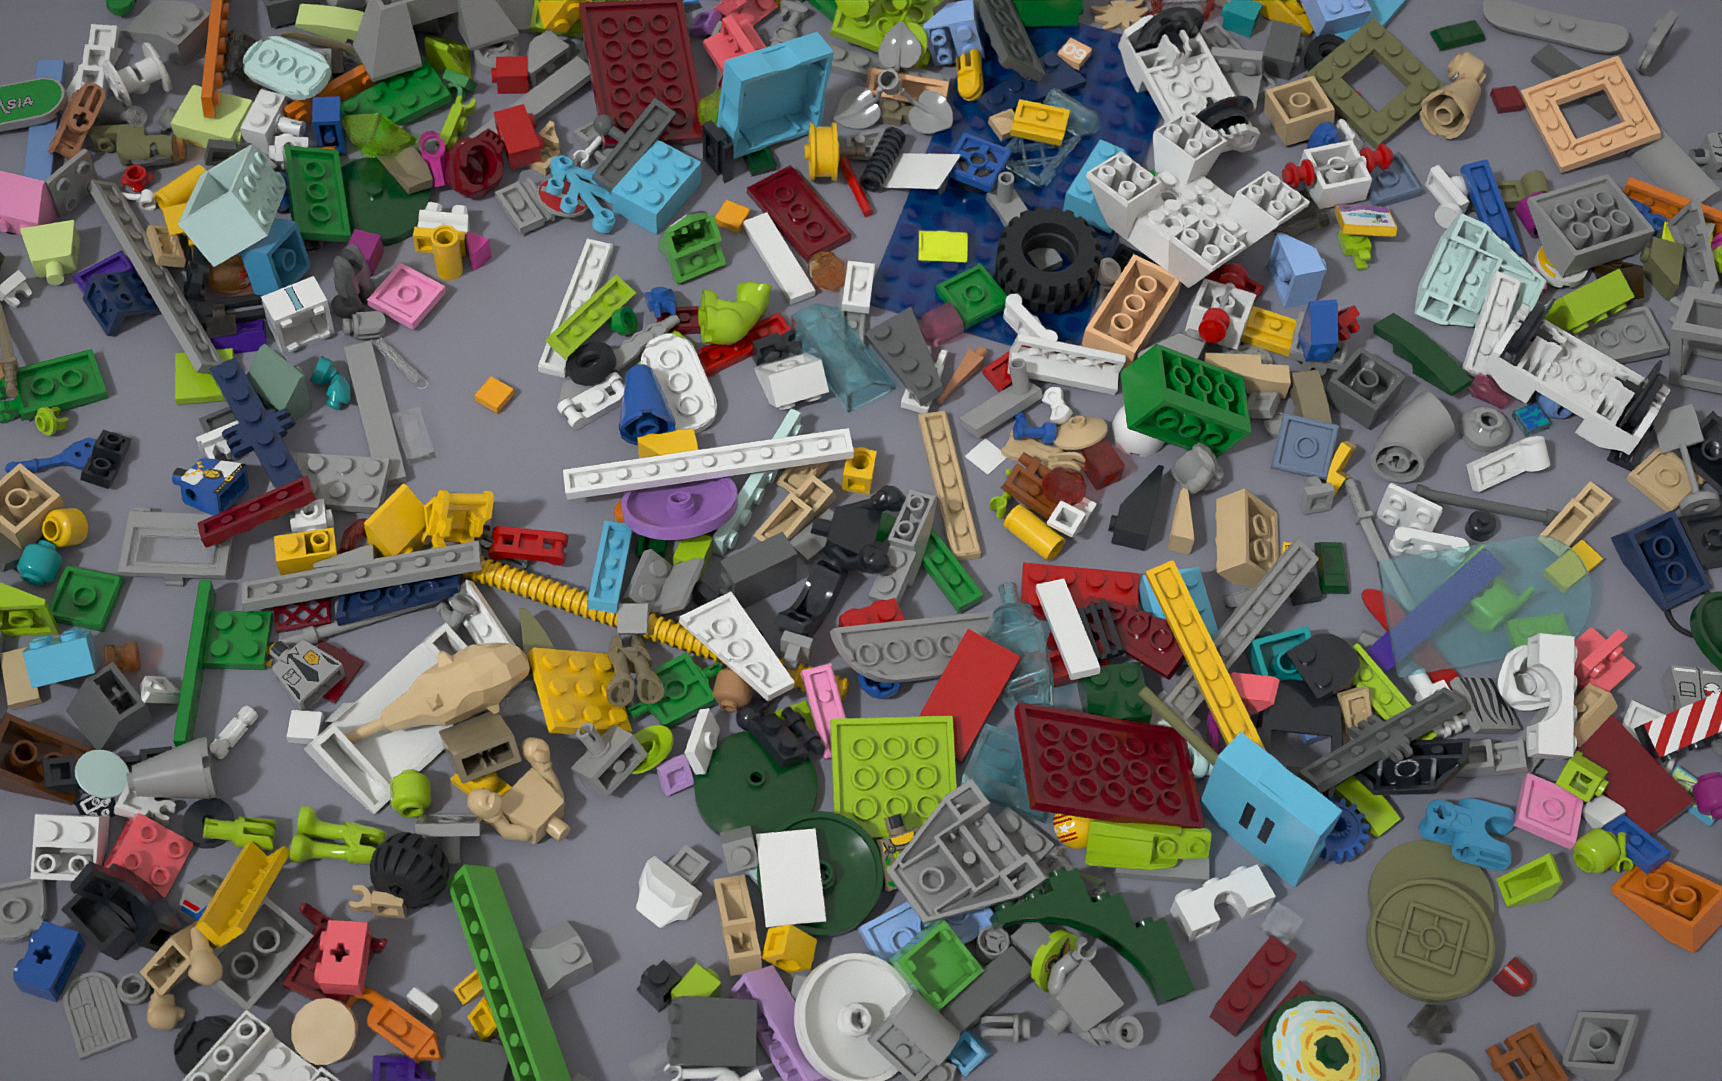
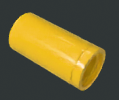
M197 164L154 192L153 197L159 208L162 210L165 207L187 203L200 175L206 172V169Z
M450 225L438 226L431 233L436 273L443 280H455L462 275L464 270L459 234Z
M1022 504L1013 508L1003 523L1004 528L1047 562L1057 556L1066 542L1063 536Z

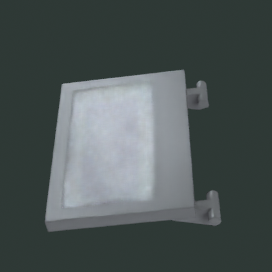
M133 507L132 511H129L118 574L119 576L164 577L165 586L184 587V578L226 579L233 537L228 538L223 543L206 548L201 541L197 523L213 515L152 512V509L148 507Z

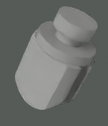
M380 311L356 312V314H352V321H349L348 318L342 319L343 334L350 335V332H353L354 339L359 340L382 338L385 334V316Z
M1013 1014V1016H985L981 1018L982 1027L1013 1028L982 1030L981 1039L1013 1041V1043H1018V1035H1023V1038H1030V1020L1023 1019V1022H1018V1014Z

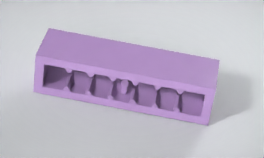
M771 965L744 973L730 990V993L734 999L757 1000V1038L783 1081H830L809 1063L800 1048L794 1026L796 1002L774 966Z

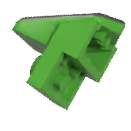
M706 211L685 213L666 227L658 242L659 249L665 253L674 282L677 284L726 264L720 246L722 238L715 216H708Z

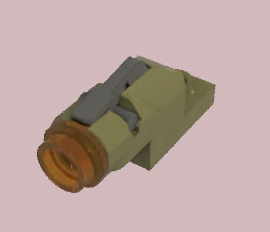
M145 123L92 126L90 128L89 135L95 152L117 151L121 165L159 166L176 164V162H180V159L187 158L184 137L163 134L148 135Z

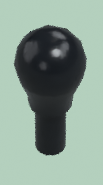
M781 695L769 701L764 697L758 698L754 702L742 706L736 713L738 727L748 731L750 720L765 716L769 711V707Z

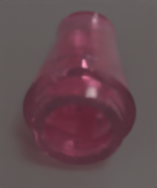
M1481 372L1478 373L1467 391L1472 393V397L1494 405L1499 409H1502L1511 397L1488 374L1484 375Z

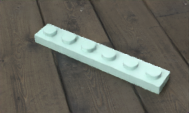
M790 409L773 439L801 435L803 425L800 424L801 412ZM778 469L751 473L738 495V508L729 521L717 529L712 538L714 554L723 557L728 548L732 549L735 546L741 526L745 527L748 524L752 514L751 509L754 504H760L765 493L764 488L766 484L774 481Z

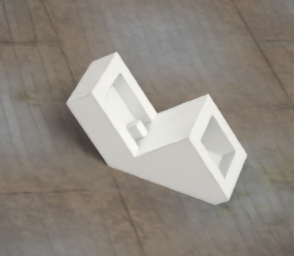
M1071 491L1065 502L1060 500L1047 521V525L1070 537H1074L1084 529L1094 513L1097 503Z

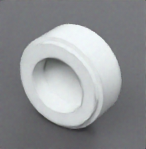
M1444 202L1439 205L1434 216L1440 226L1448 229L1460 213L1463 214V212L1455 203Z
M1104 258L1100 263L1097 280L1103 285L1111 286L1116 283L1121 275V269L1112 258Z

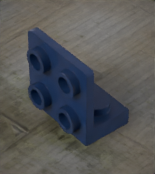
M137 271L92 274L82 298L107 336L118 335L126 315L161 313Z

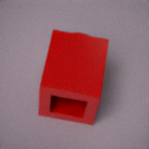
M528 56L496 57V68H491L492 84L497 83L498 94H524L529 92Z

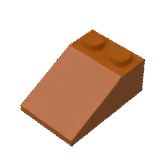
M1666 861L1648 874L1634 864L1632 870L1627 871L1611 887V893L1663 938L1693 954L1722 924V886L1669 861Z

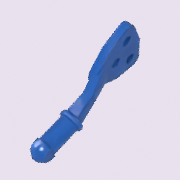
M89 437L74 442L60 454L51 458H34L33 460L22 462L12 461L5 466V471L9 473L19 463L30 472L35 471L36 473L60 465H68L83 470L92 455L95 440Z

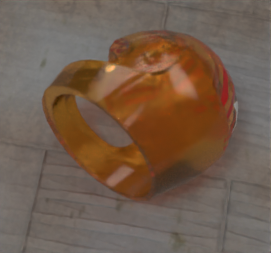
M240 252L215 267L210 263L208 281L212 292L235 295L244 292L251 285Z

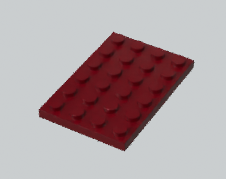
M682 0L580 2L579 15L597 115H609L614 121V126L626 134L653 99L656 98L676 112V118L660 136L659 141L667 145L703 142L702 124L705 123ZM601 135L604 149L615 148L619 143L610 135Z
M1018 702L1014 713L1030 810L1115 823L1206 828L1187 742L1174 728Z

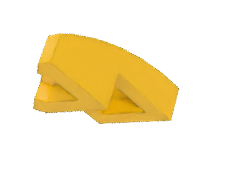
M1350 441L1341 442L1328 472L1326 483L1331 482L1334 487V497L1342 484L1350 479V476L1342 471L1357 448Z

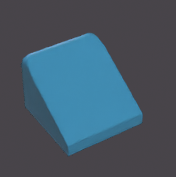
M965 1030L960 1035L957 1044L947 1058L953 1065H957L956 1068L964 1077H967L984 1063L993 1052L973 1030Z

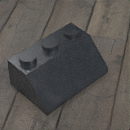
M1712 411L1700 423L1704 442L1688 446L1687 450L1694 472L1722 496V418ZM1680 449L1672 451L1683 461Z

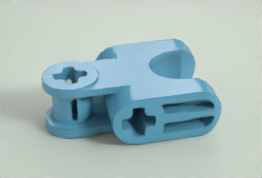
M1463 798L1459 800L1457 805L1444 800H1434L1428 804L1425 811L1426 816L1419 824V832L1423 838L1452 846L1451 853L1453 857L1461 862L1494 871H1502L1510 866L1512 859L1510 847L1504 842L1495 840L1488 833L1501 836L1510 832L1514 827L1513 823L1515 821L1513 810L1475 798Z

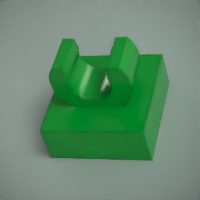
M447 68L442 77L449 82L445 87L450 94H452L453 90L458 89L456 98L460 95L464 100L466 97L465 90L474 93L477 87V83L469 77Z

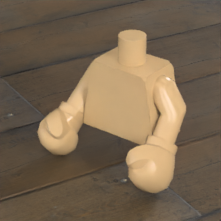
M529 737L522 741L519 752L526 761L530 762L532 768L502 798L498 793H494L487 788H478L471 791L467 797V806L473 814L483 819L485 823L491 824L501 837L506 840L527 841L531 844H537L548 833L561 842L571 829V826L561 820L564 816L565 796L552 768L548 744L541 738Z
M198 921L171 936L139 972L154 988V993L150 997L147 1010V1023L152 1028L169 1031L176 1027L178 1021L184 1020L185 1009L175 1005V995L171 994V989L185 978L190 976L195 982L210 986L218 982L222 977L223 965L214 955L216 946L195 927Z

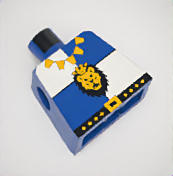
M202 458L189 470L176 468L172 475L173 484L181 487L182 501L186 505L213 516L228 510L249 489L247 466L243 463Z

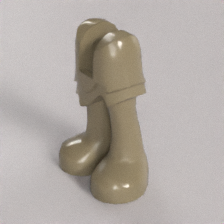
M632 635L631 647H623L621 636H613L609 641L608 656L610 663L614 667L615 674L607 685L606 694L610 704L618 707L625 706L632 701L634 682L630 674L631 672L636 674V689L640 701L645 704L657 703L664 695V686L661 679L650 669L652 660L640 635Z

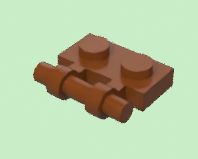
M1023 452L1017 461L1026 466V468L1017 463L1001 486V489L1048 521L1060 500L1064 497L1055 488L1065 493L1070 483L1062 478L1063 475L1056 470L1053 472L1042 465V460L1036 456L1032 458ZM1034 473H1036V474L1039 475L1041 478H1043L1044 480H1046L1047 483H1045L1043 480H1041L1040 478H1038L1037 476H1035Z
M1534 1025L1505 1039L1504 1044L1509 1052L1502 1054L1497 1044L1486 1050L1492 1061L1490 1063L1491 1067L1495 1072L1500 1073L1504 1081H1570ZM1516 1062L1526 1077L1519 1080L1510 1064Z

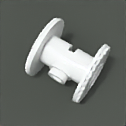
M148 42L142 44L145 59L134 63L132 66L116 71L108 60L102 63V68L115 97L123 102L128 110L132 109L129 94L132 92L144 94L149 90L150 84L156 81L165 92L172 90L168 72L158 53Z

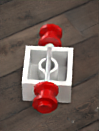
M1353 140L1305 149L1299 166L1296 167L1293 162L1286 163L1285 169L1282 170V180L1292 189L1297 188L1299 182H1304L1317 210L1333 207L1336 204L1362 201L1366 199L1372 182L1369 173H1372L1376 166L1381 170H1388L1393 162V154L1391 149L1387 148L1385 144L1377 145L1375 151H1372L1369 147H1364L1359 154Z
M1235 263L1226 265L1221 272L1218 282L1203 279L1190 311L1185 329L1186 332L1188 328L1197 330L1200 337L1206 342L1217 343L1222 347L1237 350L1256 294L1243 291L1248 281V272L1243 266Z

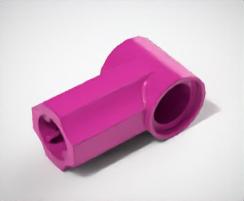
M435 131L424 132L419 139V146L422 158L427 162L433 178L432 187L445 186L447 181L445 176L446 153L444 141L441 135ZM436 139L439 141V146L436 150L429 151L425 148L426 141Z

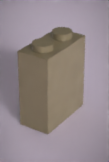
M490 711L438 731L446 756L463 784L522 761L514 735L499 713L494 714Z

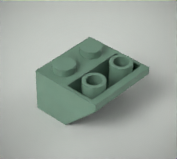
M263 344L259 348L246 376L266 411L275 409L277 412L286 408L291 414L290 417L296 422L312 408L309 397L311 393L305 381L307 377L300 367L296 365L293 367L289 364L280 351H273L266 344Z

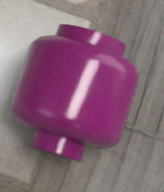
M1712 772L1699 776L1697 783L1692 787V793L1699 813L1712 816L1713 820L1722 819L1721 773Z

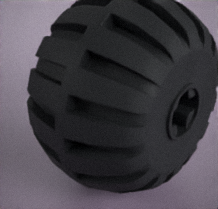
M401 832L386 838L375 849L370 862V878L378 892H386L404 899V906L407 908H422L433 903L444 892L449 879V862L442 849L430 839L416 833Z

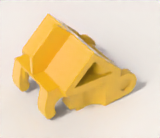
M439 490L437 496H434L424 505L427 534L432 536L431 542L434 548L447 546L445 542L467 543L473 542L474 537H481L484 523L492 517L493 492L485 490L483 493H449L448 490Z

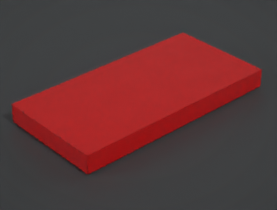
M970 629L966 631L919 717L953 716L955 760L964 763L1022 659L1021 656Z

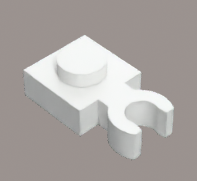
M127 783L114 807V814L130 819L136 814L141 813L146 817L153 818L155 822L162 826L168 827L170 817L161 813L169 812L174 814L176 804L170 800L156 801L157 797H137L135 791H129Z

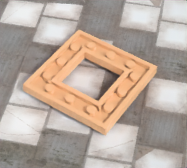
M1619 56L1521 90L1520 96L1560 173L1661 137L1659 127ZM1604 89L1622 123L1575 139L1558 105Z

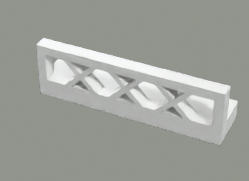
M1018 334L1009 352V363L1018 358L1025 360L1028 378L1115 395L1118 390V375L1125 364L1126 355ZM1021 345L1031 346L1032 348L1021 347ZM1104 362H1110V363H1115V364H1114V365H1111V364H1106V363H1104Z

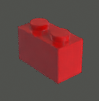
M524 104L493 112L496 130L504 144L503 149L510 168L515 169L542 161L541 150L544 149V143L541 134H535L534 129L537 127L533 113L528 114Z

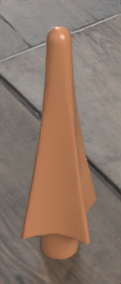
M979 346L975 351H972L970 348L967 350L959 367L945 387V393L937 398L936 402L938 404H941L961 384L984 367L982 360L987 354V350L984 347Z

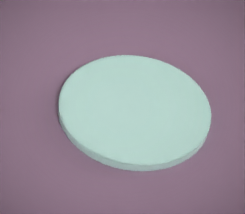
M106 750L89 751L80 757L75 766V777L78 784L85 792L94 797L103 799L116 797L123 792L127 785L128 767L119 756Z

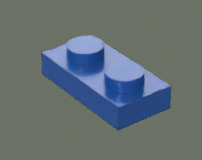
M1625 814L1602 828V830L1613 833L1617 839L1618 833H1626V857L1631 859L1646 874L1670 858L1671 852Z

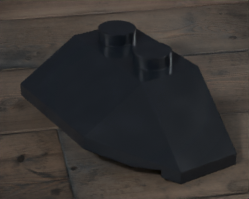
M1470 738L1412 740L1410 747L1413 750V755L1406 758L1403 756V761L1398 764L1391 759L1385 761L1379 759L1353 776L1373 795L1435 794L1469 763Z

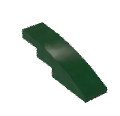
M1395 313L1390 314L1373 325L1374 334L1393 344V353L1412 364L1413 374L1450 396H1454L1472 384V379L1443 349L1419 329Z

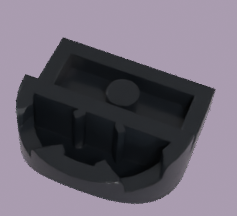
M1328 633L1314 635L1286 652L1287 657L1318 703L1343 689L1345 691L1350 690L1357 682L1360 670L1359 657L1350 644L1336 635Z

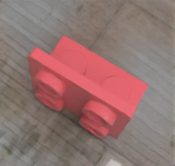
M138 813L127 820L102 866L109 868L112 863H115L133 872L165 898L187 859L193 843L143 814Z

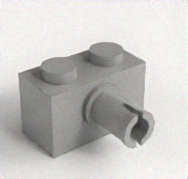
M588 722L581 725L586 734H583L580 729L576 731L577 738L582 741L588 751L571 769L587 789L607 799L648 756V753L633 734L612 725L600 736L595 726Z

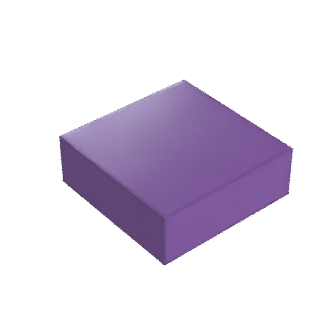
M718 9L699 13L689 32L694 38L712 34L722 17Z

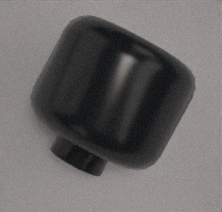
M1481 510L1473 512L1465 524L1467 536L1477 542L1489 540L1496 528L1495 518L1489 512Z

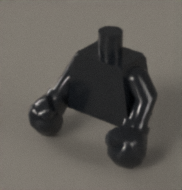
M886 485L877 490L869 499L835 507L831 521L814 517L810 533L827 538L823 552L841 569L846 571L859 570L862 573L872 575L885 574L891 567L890 557L882 549L874 546L882 512L887 510L899 512L906 497L899 488Z

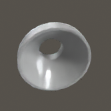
M512 38L503 41V45L499 48L487 46L474 50L475 64L482 71L491 74V68H496V57L521 56L516 40Z
M1477 406L1467 410L1462 416L1458 430L1461 439L1466 445L1476 451L1487 453L1495 452L1505 446L1510 435V424L1507 418L1498 410L1487 406ZM1481 417H1492L1496 425H1485L1481 421Z

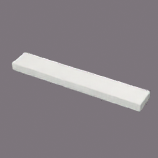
M592 239L586 240L551 333L599 290L613 253V244ZM547 343L538 364V372L565 378L567 375V360L563 359Z

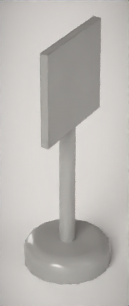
M1694 404L1657 414L1653 424L1661 452L1665 454L1680 449L1692 489V494L1684 497L1679 503L1681 514L1689 516L1714 511L1721 505L1720 497L1713 491L1699 490L1687 450L1688 446L1704 442Z

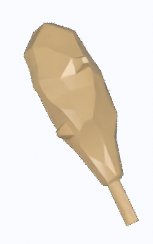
M512 643L474 644L458 651L452 656L442 651L438 653V663L422 673L408 691L384 708L380 718L346 733L345 736L354 744L386 728L393 732L420 725L449 726L485 710H490L496 714L500 711L499 703L528 676L530 670L529 661L525 653Z

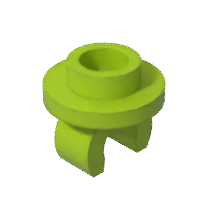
M42 407L37 411L35 424L39 431L46 436L55 434L56 430L65 429L69 419L67 417L58 418L61 410L59 407Z

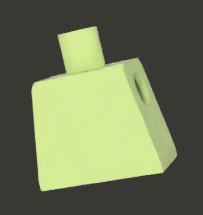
M74 220L20 228L37 277H47L49 284L59 285L64 282V274L74 273L77 270L80 236Z

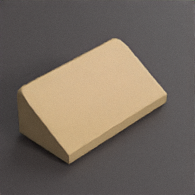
M1590 683L1574 698V705L1577 708V718L1574 722V735L1577 739V747H1581L1618 708L1612 693Z

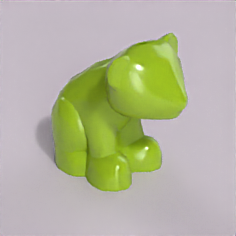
M742 281L736 287V301L719 299L715 291L703 289L701 305L698 308V322L701 328L703 344L731 345L744 338L757 323L758 319L766 315L770 304L772 286L767 283Z

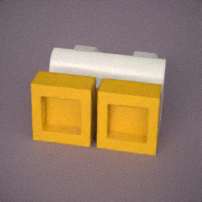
M429 202L425 210L419 211L418 226L414 228L413 241L415 252L433 254L432 231L438 226L450 225L458 231L462 257H467L466 234L471 232L467 207L455 205L452 208V213L443 212L442 205L439 203Z

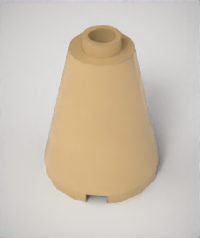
M1465 77L1429 93L1421 103L1422 111L1420 112V118L1424 127L1435 136L1438 134L1446 136L1445 139L1458 137L1468 127L1480 97L1481 87L1479 83L1473 78Z

